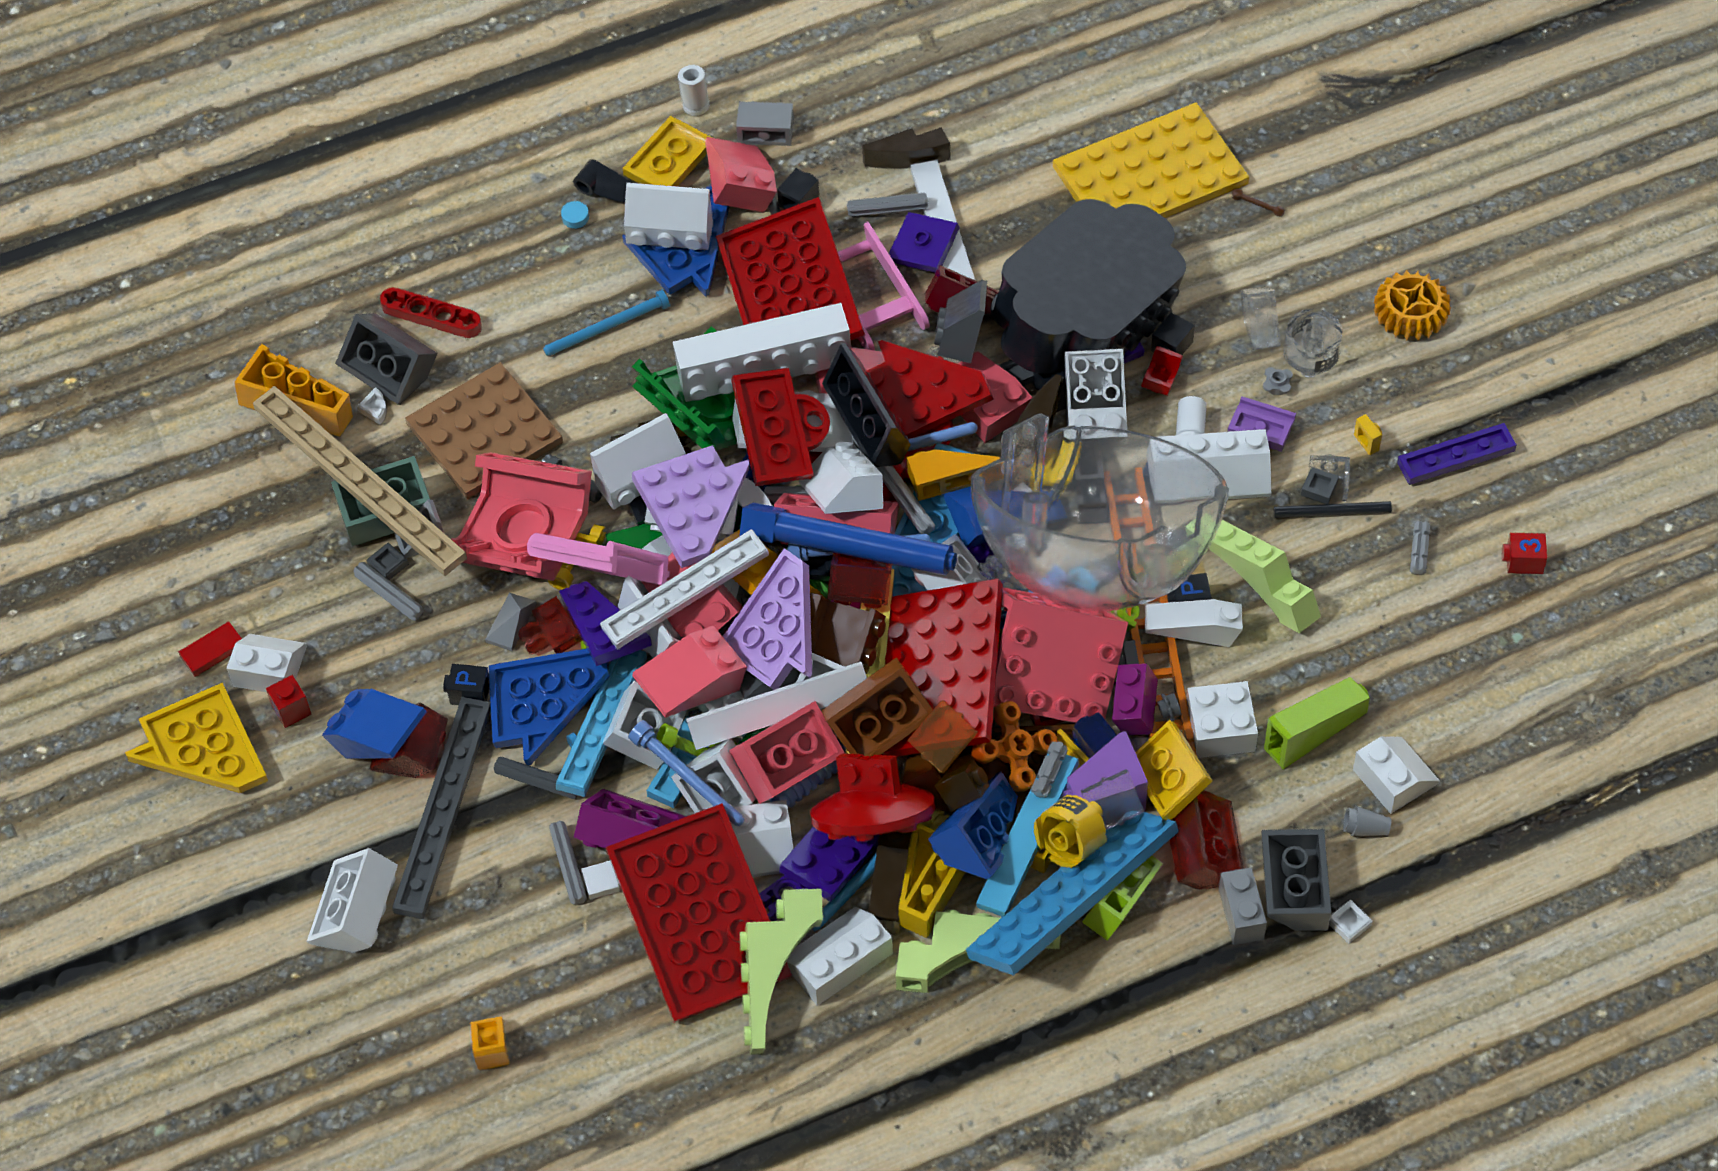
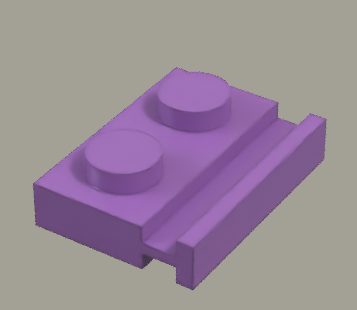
M1242 396L1229 424L1228 432L1266 429L1269 448L1282 452L1291 427L1295 422L1296 413Z

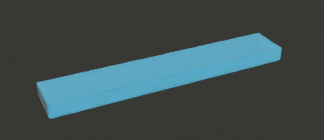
M639 650L610 662V677L598 689L555 783L556 790L582 797L586 796L607 749L603 741L621 697L632 682H636L632 674L644 665L647 659V652Z
M1066 755L1064 760L1060 759L1062 765L1054 783H1050L1052 788L1046 798L1037 797L1030 789L1009 833L1008 841L1001 850V853L1004 855L1003 863L992 877L987 879L976 902L977 908L1002 917L1009 912L1039 849L1034 835V822L1040 817L1041 813L1063 798V791H1066L1067 778L1076 771L1079 765L1078 758Z

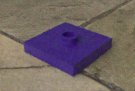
M908 212L889 251V255L895 264L936 273L939 265H943L960 227L957 222Z

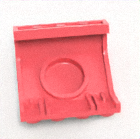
M492 452L476 455L475 467L483 468L481 493L462 532L458 537L451 539L466 552L467 559L462 563L554 581L563 563L530 556L527 551L528 540L534 533L575 540L588 514L592 471Z

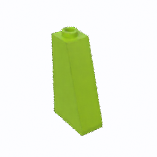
M1348 677L1268 718L1264 750L1284 770L1366 714L1370 701L1368 691L1363 685L1357 684L1351 677Z

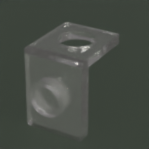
M1310 455L1308 474L1311 467L1343 478L1342 501L1347 502L1350 457Z

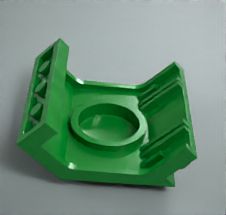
M711 326L704 334L717 332V330ZM640 358L632 365V368L638 375L632 387L662 414L666 413L670 421L699 447L703 449L713 445L715 451L737 444L733 424L734 391L728 394L709 396L702 400L686 402L678 376L677 365L654 373L650 372Z

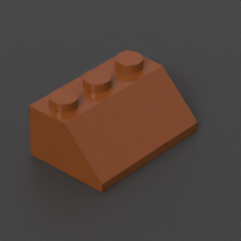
M897 657L821 710L826 722L850 754H864V756L881 755L936 716V713Z

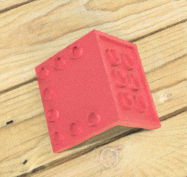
M1003 587L1002 608L1007 612L998 649L994 707L1005 701H1013L1023 713L1079 724L1102 723L1104 725L1128 622L1104 607Z

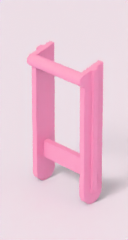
M866 222L864 223L866 240L838 251L841 262L872 249L901 298L859 315L865 335L857 339L864 349L875 351L873 341L867 332L872 328L910 312L922 330L928 329L930 324L927 314L870 223Z
M534 533L527 543V551L530 556L577 565L581 569L624 578L631 576L636 580L658 585L667 582V577L670 575L668 571V557L666 555L609 541L606 546Z

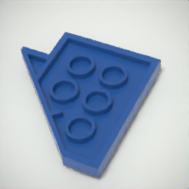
M712 185L705 188L710 190L713 218L708 250L626 243L625 234L622 236L623 243L669 295L691 282L696 285L705 297L710 293L720 250L716 236L724 233L729 206L714 204Z
M586 648L489 665L492 738L495 748L523 744L524 762L526 765H531L610 677L609 662L596 666Z

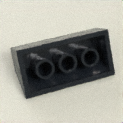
M841 343L822 385L861 451L875 467L900 465L911 446L908 437L904 434L860 359L846 343Z

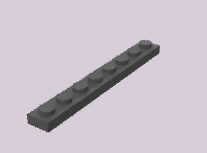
M461 697L392 907L394 914L424 919L488 722L491 712L490 702Z

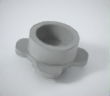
M1269 367L1265 370L1266 381L1263 383L1264 390L1273 395H1282L1290 392L1291 385L1289 381L1292 379L1293 373L1289 369L1280 370Z

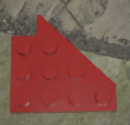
M883 340L878 341L885 362L866 370L908 439L994 400L982 371Z

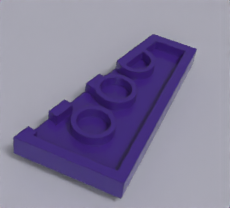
M587 581L573 584L559 591L561 600L596 666L652 646L651 638L645 632L617 650L601 628L600 623L620 610Z

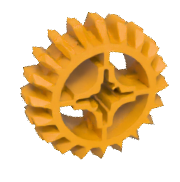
M1406 270L1402 276L1396 272L1393 279L1387 277L1384 284H1380V287H1378L1377 295H1375L1374 299L1375 316H1378L1379 324L1385 325L1386 332L1394 330L1395 338L1400 334L1405 336L1406 341L1410 336H1414L1417 341L1421 338V335L1430 338L1432 332L1438 333L1441 330V326H1445L1451 310L1450 295L1446 294V286H1440L1439 278L1431 280L1429 273L1421 276L1419 270L1415 274H1410Z

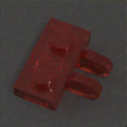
M557 596L532 610L531 612L537 622H529L518 631L520 640L526 642L525 649L529 654L539 653V651L544 650L550 645L556 654L563 653L582 641L580 634Z

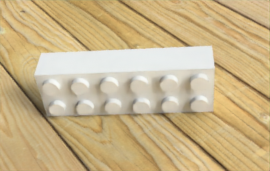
M842 303L674 341L673 346L678 376L685 401L687 402L733 392L731 379L733 375L789 368L791 377L829 369L840 344L846 343L851 349L850 330Z

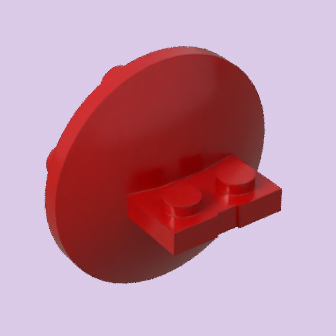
M842 753L836 757L840 791L820 801L810 811L813 827L823 833H827L829 839L837 840L846 836H855L856 841H869L874 838V835L894 831L902 833L915 831L917 824L932 819V814L935 811V799L933 794L927 790L900 783L896 756H864V754Z

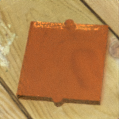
M942 699L908 741L922 754L921 758L923 760H928L941 773H944L978 731L964 719L963 713L956 712Z

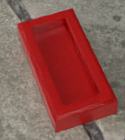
M228 621L181 649L178 653L182 661L194 677L231 656L235 643L242 638Z

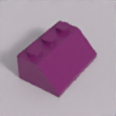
M601 789L581 803L573 838L582 840L583 844L589 847L606 848L609 845L687 816Z

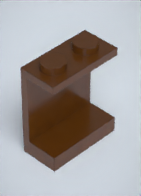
M810 593L812 653L844 667L862 662L865 673L868 674L869 668L876 660V646L878 639L884 634L886 616L870 608V611L832 602L822 595Z

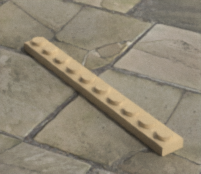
M273 386L253 402L254 409L441 574L444 576L448 575L467 559L466 552L277 387Z

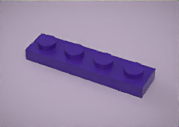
M1505 423L1400 455L1398 456L1397 464L1408 484L1411 485L1515 452L1517 445Z

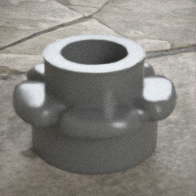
M1174 693L1168 695L1161 694L1162 700L1157 702L1163 719L1169 717L1174 722V718L1182 716L1177 698Z

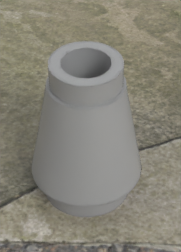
M1358 806L1346 809L1343 821L1344 832L1350 833L1351 836L1389 835L1391 828L1390 817H1385Z

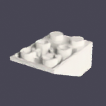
M1123 349L1065 352L1067 438L1126 436L1127 417Z

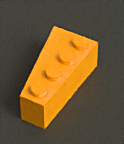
M263 344L258 347L234 382L240 406L255 410L253 402L275 386L329 434L340 437L353 418L350 395L322 378H314L310 375V371L303 367L297 368L293 366L286 357L280 354L278 356L274 355Z

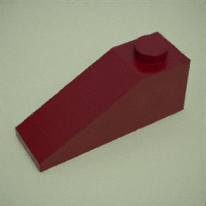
M939 265L925 292V304H928L930 309L939 313L940 307L946 308L948 298L978 281ZM987 286L984 314H991L992 300L999 292Z

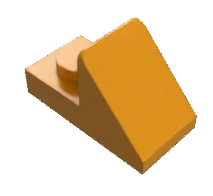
M502 1016L471 1022L473 1056L478 1070L509 1065L510 1061Z

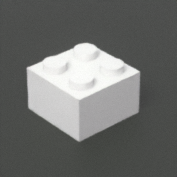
M633 681L621 697L603 744L657 770L664 762L648 747L645 749L642 746L637 747L629 740V733L642 720H645L654 728L656 735L664 723L677 728L679 731L687 710L665 718L640 685Z
M1248 681L1187 688L1186 701L1198 758L1256 751L1258 731Z

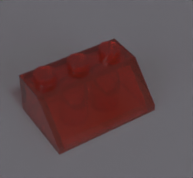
M1203 790L1172 819L1176 821L1179 832L1170 839L1177 882L1197 890L1219 888L1222 872L1244 869L1232 801Z

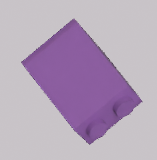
M1126 731L1119 733L1067 778L1066 791H1063V797L1065 795H1077L1088 802H1097L1103 811L1101 817L1104 824L1116 821L1125 811L1130 809L1146 811L1148 781Z

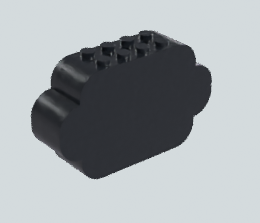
M1084 199L1070 206L1004 262L1001 271L1002 282L1000 289L992 300L990 310L995 322L1005 329L1001 337V347L1006 356L1028 371L1046 374L1060 368L1065 371V352L1123 349L1124 357L1128 350L1134 351L1140 340L1144 336L1148 338L1154 332L1156 326L1160 322L1162 323L1172 312L1174 301L1180 292L1179 287L1186 271V262L1183 256L1172 247L1175 233L1170 222L1151 208L1139 204H1125L1114 208L1100 200Z

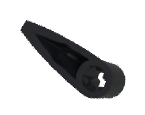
M590 159L573 179L574 186L581 193L587 196L595 193L619 202H625L626 184L632 183L594 159Z

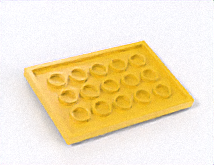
M1197 102L1053 160V168L1076 202L1084 199H1095L1106 202L1114 208L1125 204H1139L1151 208L1164 218L1249 184L1248 174Z

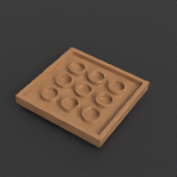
M501 362L405 417L407 426L466 499L481 492L483 468L475 467L476 455L492 452L535 460L563 443L562 435Z

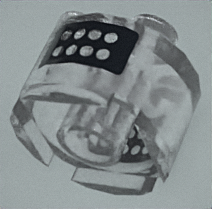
M1313 309L1297 312L1289 319L1287 324L1283 355L1288 364L1301 372L1304 377L1312 378L1316 374L1329 371L1337 364L1340 358L1343 339L1342 325L1335 316L1322 310V313L1312 312Z

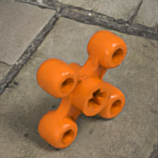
M1005 701L999 704L993 712L995 722L1002 729L1001 739L999 741L991 739L990 743L973 745L971 754L973 759L980 764L990 763L997 757L1001 761L1009 763L1011 767V773L1008 778L1009 784L1014 791L1025 792L1031 789L1036 779L1035 772L1028 766V755L1031 752H1035L1038 755H1046L1050 744L1058 742L1056 734L1049 729L1040 730L1033 736L1024 730H1020L1018 720L1021 716V710L1019 706L1013 701Z

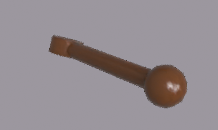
M1239 188L1232 191V198L1234 200L1243 199L1274 212L1278 217L1284 215L1285 210L1282 206L1275 207L1245 195Z

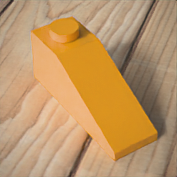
M934 449L927 452L921 451L907 457L908 474L918 501L1002 478L1001 459L997 456Z

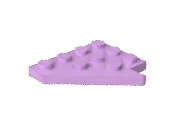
M712 445L632 472V481L681 568L698 563L711 554L748 473V460L725 467Z
M785 548L723 635L724 639L746 664V670L773 690L779 689L793 667L809 678L812 675L809 565Z

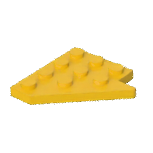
M223 682L139 718L148 742L125 752L129 762L237 793H242L268 781Z

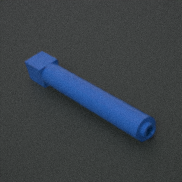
M754 502L742 509L739 536L752 529L758 538L764 542L774 543L780 541L941 575H947L956 566L957 553L953 552V547L950 545L787 513L786 509Z

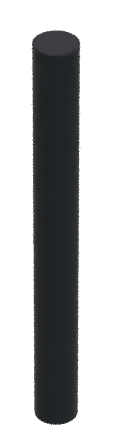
M1391 501L1275 506L1273 508L1274 518L1391 513L1392 511Z

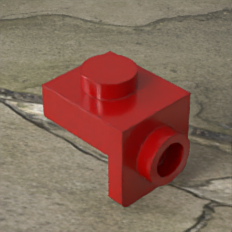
M1157 346L1141 387L1168 396L1176 379L1183 356Z

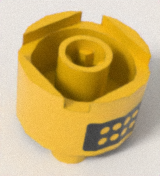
M1065 795L1041 813L1040 817L1035 820L1034 835L1041 850L1043 848L1047 849L1051 854L1048 858L1053 863L1062 867L1072 868L1107 842L1106 828L1101 817L1103 814L1102 808L1095 801L1088 802L1077 795Z

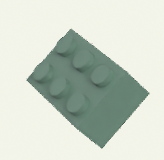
M415 456L371 469L417 510L430 499ZM336 480L331 482L352 546L395 533Z

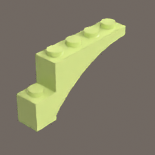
M1210 513L1200 518L1198 522L1188 528L1190 538L1215 553L1245 579L1271 608L1281 624L1300 633L1321 617L1313 589L1293 580L1284 551Z
M821 889L783 890L781 899L776 900L777 919L782 918V921L747 922L745 932H740V951H746V963H741L742 982H747L748 994L742 995L743 1014H749V1026H744V1045H750V1054L764 1053L769 1003L782 968L806 934L813 927H820L822 924Z
M955 910L936 911L932 945H926L921 941L900 942L896 969V990L928 993V987L937 980L973 961L969 959L966 948L996 924L1000 917H992L986 913H977L975 915L961 914ZM1061 935L1046 948L1060 949Z

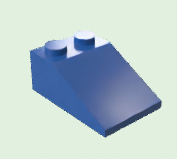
M356 689L345 698V705L339 713H336L329 719L328 727L322 736L346 759L393 758L427 711L423 707L374 689Z

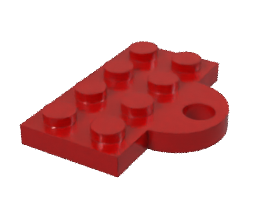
M789 368L733 375L731 382L755 486L811 479L814 473L809 451L822 444L830 427L829 414L824 405L812 396L795 394ZM810 415L819 417L822 425L818 427L811 426L807 421V417Z

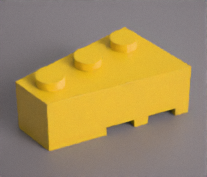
M919 823L917 824V829L913 831L908 855L909 859L898 908L899 926L927 938L934 927L936 911L943 912L965 872L944 864L940 856L934 852L932 844L928 840L935 830Z

